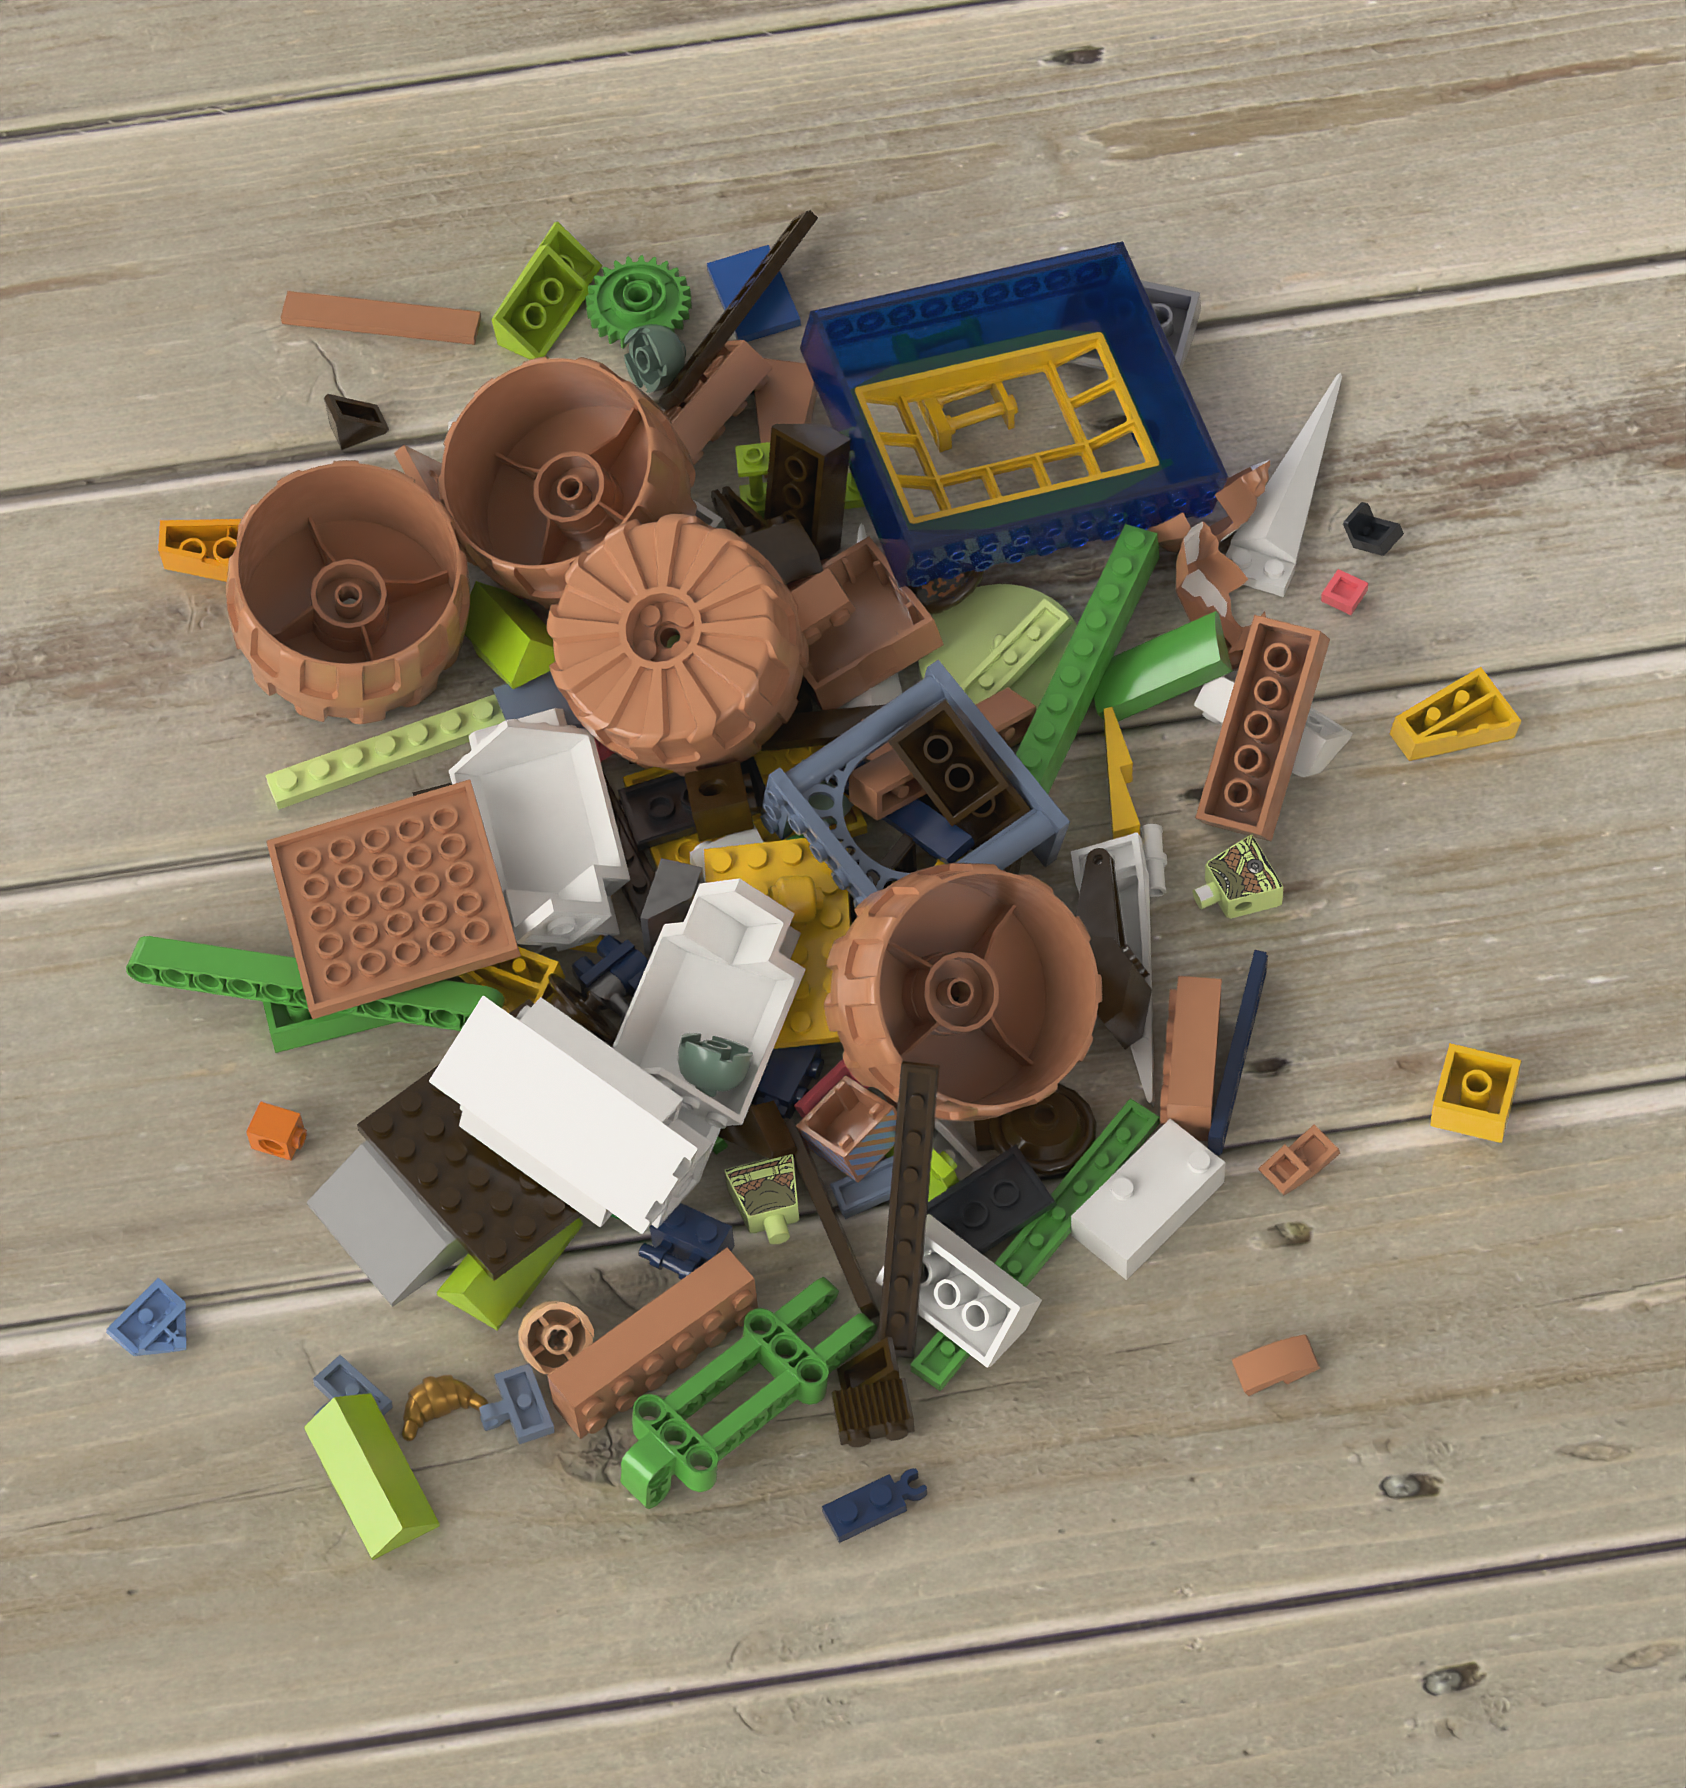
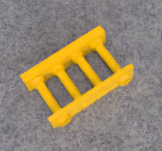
M963 308L960 309V327L922 340H909L904 328L892 331V353L898 365L919 361L918 358H920L922 353L962 340H966L969 349L982 347L984 344L981 340V328L977 319H971L967 309ZM1002 382L915 401L939 453L952 449V435L956 433L957 429L1002 415L1008 430L1015 428L1014 414L1018 413L1017 402L1013 394H1007ZM990 390L995 401L993 404L954 417L950 415L945 416L942 410L944 404Z

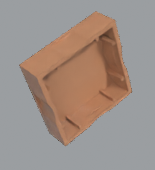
M870 536L822 565L823 571L829 567L857 610L851 613V617L847 622L837 627L831 626L821 633L822 636L819 640L808 645V667L803 670L802 681L821 710H833L841 707L944 645L933 617L912 590L897 578L891 563ZM817 574L789 583L787 585L789 591H793Z

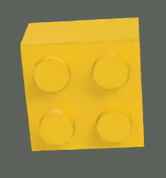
M1449 1043L1433 1103L1430 1126L1502 1143L1518 1083L1521 1060Z

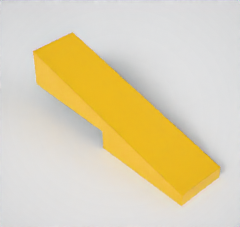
M1113 707L1105 708L1104 734L1113 840L1137 832L1140 835V823L1126 787V783L1133 782V762Z

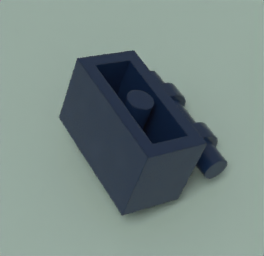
M680 1203L658 1229L652 1224L650 1225L652 1245L643 1243L638 1255L649 1260V1264L659 1270L664 1267L679 1274L678 1278L682 1280L728 1247L730 1251L733 1250L735 1245L732 1226Z

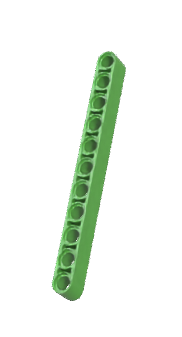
M143 936L137 941L126 966V972L132 979L145 984L308 1008L297 961L294 957ZM441 980L339 1011V1013L461 1031L483 995L500 1008H503L505 998L502 993L492 987Z

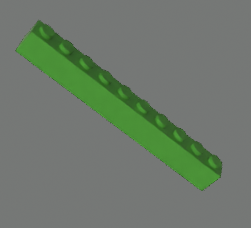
M1125 524L1016 753V756L1047 794L1055 781L1159 559L1157 533Z

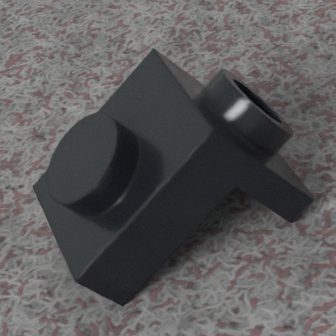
M1361 502L1343 522L1353 548L1384 556L1404 534L1399 523L1374 517L1369 504Z

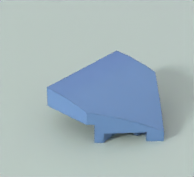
M157 1278L106 1329V1333L133 1356L186 1350V1303L160 1278Z

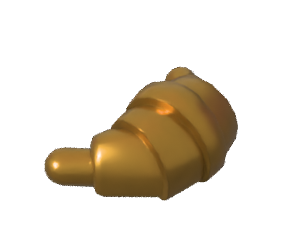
M442 1375L436 1378L428 1376L422 1380L423 1383L415 1386L408 1392L409 1398L403 1415L402 1438L406 1441L414 1440L418 1428H422L425 1422L445 1416L460 1407L468 1409L470 1406L480 1411L479 1407L488 1404V1400L476 1393L465 1382L453 1378L452 1375Z

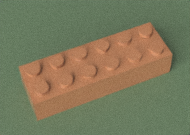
M1254 615L1195 816L1197 820L1209 826L1247 836L1253 835L1255 838L1272 842L1330 642V638L1324 633Z
M725 1248L547 1375L554 1408L580 1439L588 1433L594 1434L600 1431L606 1425L607 1420L619 1411L625 1412L629 1410L638 1397L648 1390L653 1391L661 1387L670 1374L679 1368H687L695 1361L697 1355L706 1348L716 1347L725 1339L727 1333L738 1325L740 1327L744 1326L745 1316L749 1311L758 1308L754 1277L729 1248Z

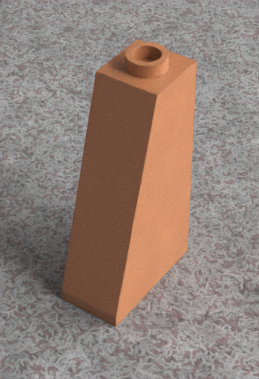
M764 358L773 368L767 374L769 377L768 382L759 391H754L760 443L770 442L771 428L775 424H811L819 388L818 365Z

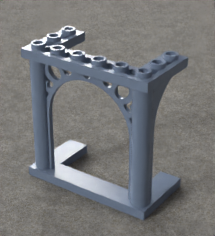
M939 660L927 667L924 679L792 769L784 773L779 767L768 775L760 813L762 824L771 834L775 832L781 840L791 835L793 831L798 835L803 834L810 843L809 847L813 856L820 863L825 862L831 869V875L836 885L841 890L847 889L854 898L855 908L870 894L882 890L887 882L897 881L911 873L894 871L878 864L856 845L846 827L843 816L842 801L846 783L851 773L862 760L885 745L888 739L919 712L945 698L1032 809L956 863L994 864L998 869L1003 870L1029 851H1032L1043 866L1047 867L1057 859L1070 821ZM834 777L838 785L833 789L828 785L820 783L825 781L828 784L829 780ZM822 794L830 797L834 802V806L828 810H818L813 808L808 800L813 795ZM831 818L837 827L830 830L829 824L823 820ZM852 848L855 853L850 855L846 849ZM868 872H874L880 878L876 887L871 876L867 877L866 874Z

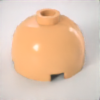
M547 1301L533 1307L523 1318L518 1331L519 1347L525 1360L538 1372L549 1375L593 1343L594 1329L588 1316L575 1305L563 1301Z

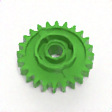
M640 255L638 261L633 262L628 256L624 265L615 260L614 269L611 270L603 267L604 276L595 275V285H588L589 295L585 299L587 317L591 320L592 329L598 328L600 338L608 335L609 344L620 340L621 348L623 349L627 346V344H624V340L631 329L643 325L657 324L670 328L675 333L674 328L683 330V320H689L690 318L689 309H692L690 286H687L686 277H679V269L677 267L669 270L668 261L657 265L656 257H653L649 262H645L643 255Z

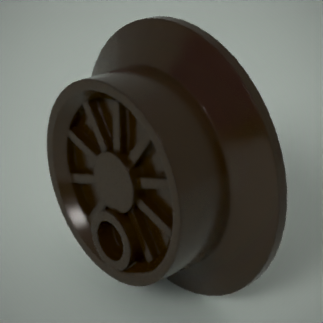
M551 973L548 979L553 992L546 1001L603 1042L614 1043L619 1031L598 1009L599 1006L603 1008L605 1003L591 990L587 992L588 997L586 998L563 978Z

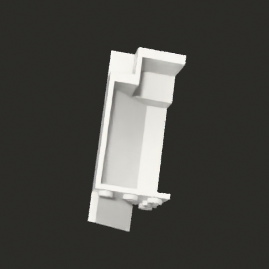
M557 708L519 719H509L498 725L471 733L468 737L472 751L462 756L461 760L449 770L452 784L471 780L517 944L521 948L537 954L543 949L555 946L559 952L586 944L584 939L586 936H615L620 934L611 895L630 881V876L594 736L586 729L567 725L563 709Z
M740 878L699 884L684 922L664 924L612 1047L684 1098L677 1118L713 1143L709 1156L721 1128L724 1129L726 1126L743 1124L806 970L791 960L801 935L799 931L790 926L794 913ZM685 1033H701L700 1041L712 1040L713 1036H718L749 1048L748 1052H753V1056L745 1079L739 1086L729 1091H717L715 1097H709L696 1089V1086L687 1082L680 1073L677 1059L682 1035Z
M483 995L429 1080L431 1084L461 1104L460 1110L463 1112L459 1126L599 1227L614 1214L642 1235L651 1224L658 1229L700 1181L713 1145L711 1141L677 1118L684 1098L541 997L532 1007L526 1005L515 1018Z

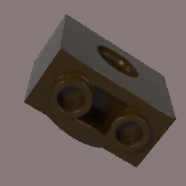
M739 761L684 773L699 842L755 829L752 815L758 814L751 777L750 773L742 774Z

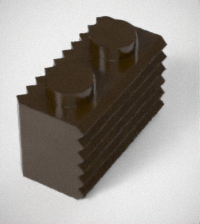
M905 1378L893 1379L884 1383H871L870 1385L856 1386L855 1388L849 1387L848 1389L831 1392L841 1445L849 1444L851 1447H863L868 1445L872 1439L886 1437L887 1440L895 1441L905 1438L910 1432H915L914 1418Z

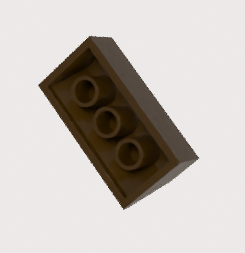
M775 424L771 428L764 519L767 520L784 514L787 520L799 519L818 551L821 561L841 549L851 438L825 424Z

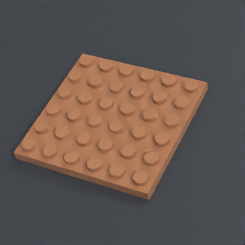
M470 779L266 841L312 1019L521 956Z

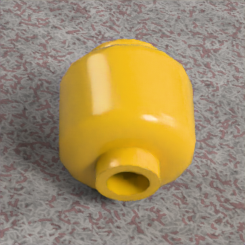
M783 876L777 880L775 886L770 887V898L794 913L791 923L811 922L815 918L816 909H823L822 888H815L814 881L810 876Z

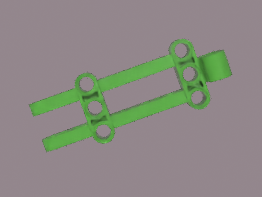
M825 1277L814 1281L775 1313L764 1308L749 1311L744 1320L743 1338L666 1398L662 1399L657 1395L646 1394L635 1401L632 1430L639 1441L625 1453L622 1459L621 1484L647 1509L655 1507L667 1496L671 1488L672 1475H675L693 1491L704 1492L711 1489L717 1480L718 1462L797 1399L809 1405L822 1401L826 1396L829 1374L873 1338L877 1325L864 1313H860L851 1318L815 1348L811 1349L796 1333L826 1311L838 1296L839 1290ZM761 1330V1331H764V1332H766V1333H764V1334H758V1333H755L754 1331ZM786 1354L790 1355L791 1358H783L779 1355ZM758 1363L775 1378L703 1436L697 1433L685 1421ZM811 1378L817 1380V1382L811 1383L807 1382L805 1379ZM645 1416H652V1417H655L656 1419H655V1420H645L643 1417H645ZM670 1441H679V1442H681L682 1444H680V1445H672V1444H669L668 1442H670ZM701 1465L707 1467V1469L698 1470L694 1467Z

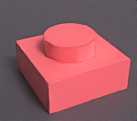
M1338 569L1322 592L1321 601L1352 615L1367 593L1368 583Z

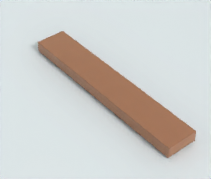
M287 291L281 313L282 324L475 345L481 322L480 311Z

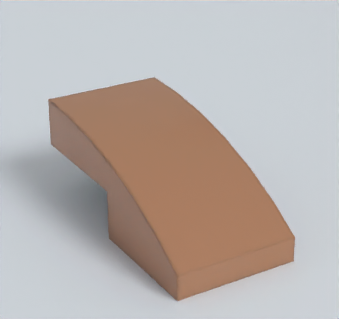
M1313 1124L1292 1145L1288 1147L1284 1144L1258 1169L1284 1196L1321 1171L1340 1154V1151Z
M1306 1334L1265 1345L1232 1359L1242 1388L1248 1396L1282 1380L1289 1384L1320 1369Z

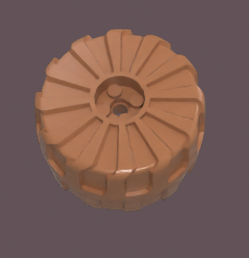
M547 356L524 361L521 366L513 368L495 379L491 378L474 393V397L463 409L457 420L452 422L443 443L445 450L442 459L441 475L438 477L439 498L455 521L456 528L454 532L458 542L476 565L494 582L517 598L536 601L548 610H550L551 605L559 604L562 593L567 585L565 574L573 561L581 552L584 551L590 554L604 543L605 536L611 529L634 519L639 520L642 524L657 522L661 517L668 514L696 516L697 505L691 498V488L694 485L696 476L695 468L688 449L680 439L672 423L661 408L645 392L632 382L619 377L603 363L584 357H579L576 360L550 359Z
M356 460L333 461L332 464L317 466L304 471L297 470L278 480L277 485L257 504L249 507L238 525L237 546L228 561L226 582L227 611L236 647L241 649L250 662L254 681L267 695L271 696L277 693L285 700L294 704L298 714L316 721L324 722L328 716L348 718L354 724H367L386 719V712L400 706H416L436 690L438 677L441 672L450 668L458 658L464 640L470 609V578L467 558L461 550L454 532L456 528L455 521L443 503L436 502L424 489L415 483V479L396 469L388 470L373 465L360 464ZM348 598L356 600L353 604L343 603Z
M668 514L661 517L657 522L642 524L639 520L634 519L611 529L605 536L604 543L590 554L584 551L581 552L570 565L565 574L567 585L562 593L559 604L551 605L546 628L548 634L553 638L555 662L549 665L556 687L567 700L577 719L591 735L608 749L645 769L658 767L674 771L680 776H685L684 773L736 761L742 763L762 750L761 746L772 737L782 723L789 721L798 704L796 698L801 686L803 670L808 667V641L801 631L797 614L798 606L784 580L772 564L740 536L728 529L714 528L697 516L686 514ZM680 635V640L675 642L671 648H667V642L670 637Z
M950 863L915 871L895 881L887 888L866 897L854 909L858 917L852 923L845 936L836 939L832 945L826 965L833 971L831 992L826 996L824 1002L828 1029L838 1033L844 1048V1063L856 1080L863 1086L875 1087L883 1092L887 1102L894 1106V1108H898L902 1061L940 1065L935 1119L975 1121L997 1117L1044 1100L1057 1090V1084L1072 1070L1075 1064L1083 1061L1092 1044L1093 1036L1091 1034L1097 1017L1098 1003L1102 1002V977L1098 974L1095 957L1089 943L1091 937L1080 917L1074 916L1068 907L1053 894V888L1032 875L1012 874L998 869L994 864ZM953 984H956L960 991L958 1001H954L950 994Z

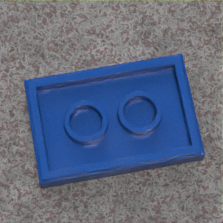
M769 245L707 263V271L724 311L770 251ZM780 271L734 331L736 340L749 342L801 326L800 316Z

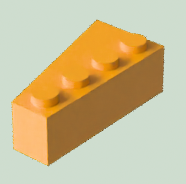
M241 519L160 520L158 551L164 569L227 582L228 561L237 546L238 525Z

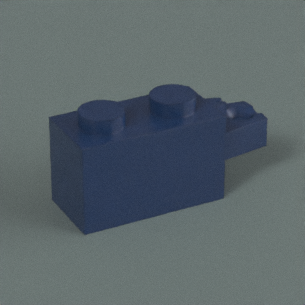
M820 1044L773 1049L751 1103L758 1105L774 1101L782 1118L791 1119L796 1110L794 1105L809 1091L808 1086L812 1078L817 1080L823 1070L824 1059H821Z

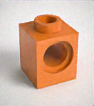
M261 1101L246 1131L251 1149L290 1161L296 1149L300 1150L303 1147L307 1136V1130L304 1128L300 1113Z

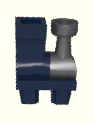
M608 935L597 946V953L603 959L595 965L587 956H582L572 964V973L580 983L581 993L587 998L589 990L594 992L605 1003L603 1008L599 1006L598 1009L606 1010L610 1008L621 1017L620 1025H622L630 1006L624 996L628 993L634 997L649 960L639 950L635 949V946L628 939L621 943L613 936Z

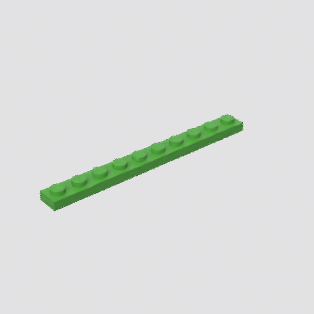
M1130 1098L1052 1192L1051 1196L1057 1206L1026 1225L994 1264L1024 1287H1027L1071 1233V1216L1140 1149L1160 1124V1117ZM938 1331L911 1363V1372L941 1391L968 1359L970 1354L942 1332Z

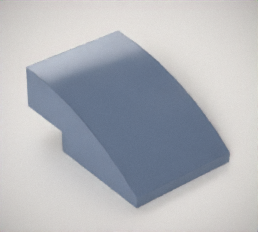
M547 672L515 689H512L508 684L493 688L505 720L519 719L557 708L563 709L567 725H574L577 728L585 729L573 713L565 697L556 687L551 672Z

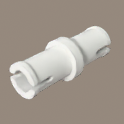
M1146 824L1140 828L1146 869L1149 872V897H1160L1167 892L1164 867L1167 865V855L1163 853V828L1158 824Z

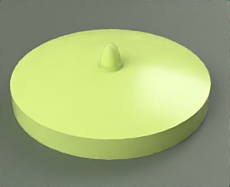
M992 584L976 587L973 593L958 605L942 613L932 615L944 645L918 660L920 679H924L927 667L939 660L960 685L1045 598L1070 617L1071 625L1010 687L1011 690L1034 704L1037 711L1077 624L1068 611L1057 601L1032 588L1012 584Z

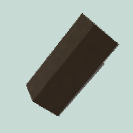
M946 698L919 712L888 739L889 744L951 826H958L972 836L975 845L971 848L972 850H975L1032 810Z

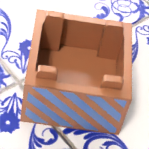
M845 1075L796 1127L810 1151L859 1183L894 1147L897 1111L894 1106Z

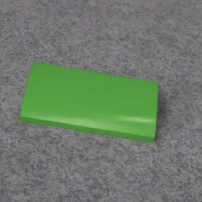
M1217 611L1212 612L1113 656L1094 695L1097 714L1104 720V709L1113 707L1119 722L1233 672L1219 613Z
M263 1001L275 1053L397 1023L396 1021L339 1012L312 1019L308 1008Z

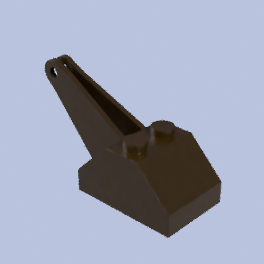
M729 486L722 488V494L718 489L711 491L714 508L718 515L723 518L726 528L757 549L777 570L785 584L823 571L818 551L799 519L787 520L784 514L765 520L737 496Z
M1095 848L1086 857L1075 916L1080 917L1091 937L1089 943L1095 957L1097 971L1102 977V1002L1098 1003L1097 1015L1126 1050L1143 1037L1152 989L1145 978L1150 974L1125 941L1115 861L1107 850Z

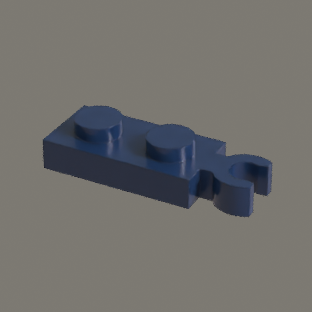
M912 1468L905 1471L900 1481L895 1483L890 1474L823 1505L822 1512L838 1542L841 1543L906 1512L907 1505L905 1500L918 1501L923 1499L927 1495L926 1485L918 1488H911L909 1486L910 1482L919 1478L917 1469Z

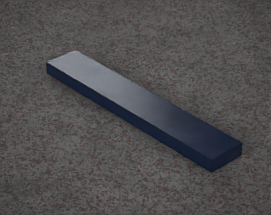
M862 760L855 769L863 766L866 762ZM834 777L829 780L834 786L838 785ZM848 779V781H847V783H846V786H845V788H844V793L847 794L848 796H849V779ZM918 798L881 818L902 834L906 833L917 845L944 864L955 863L975 845L971 835L956 825L951 826L945 817Z
M1254 950L1208 1135V1149L1218 1156L1223 1153L1267 974L1268 955L1264 951Z

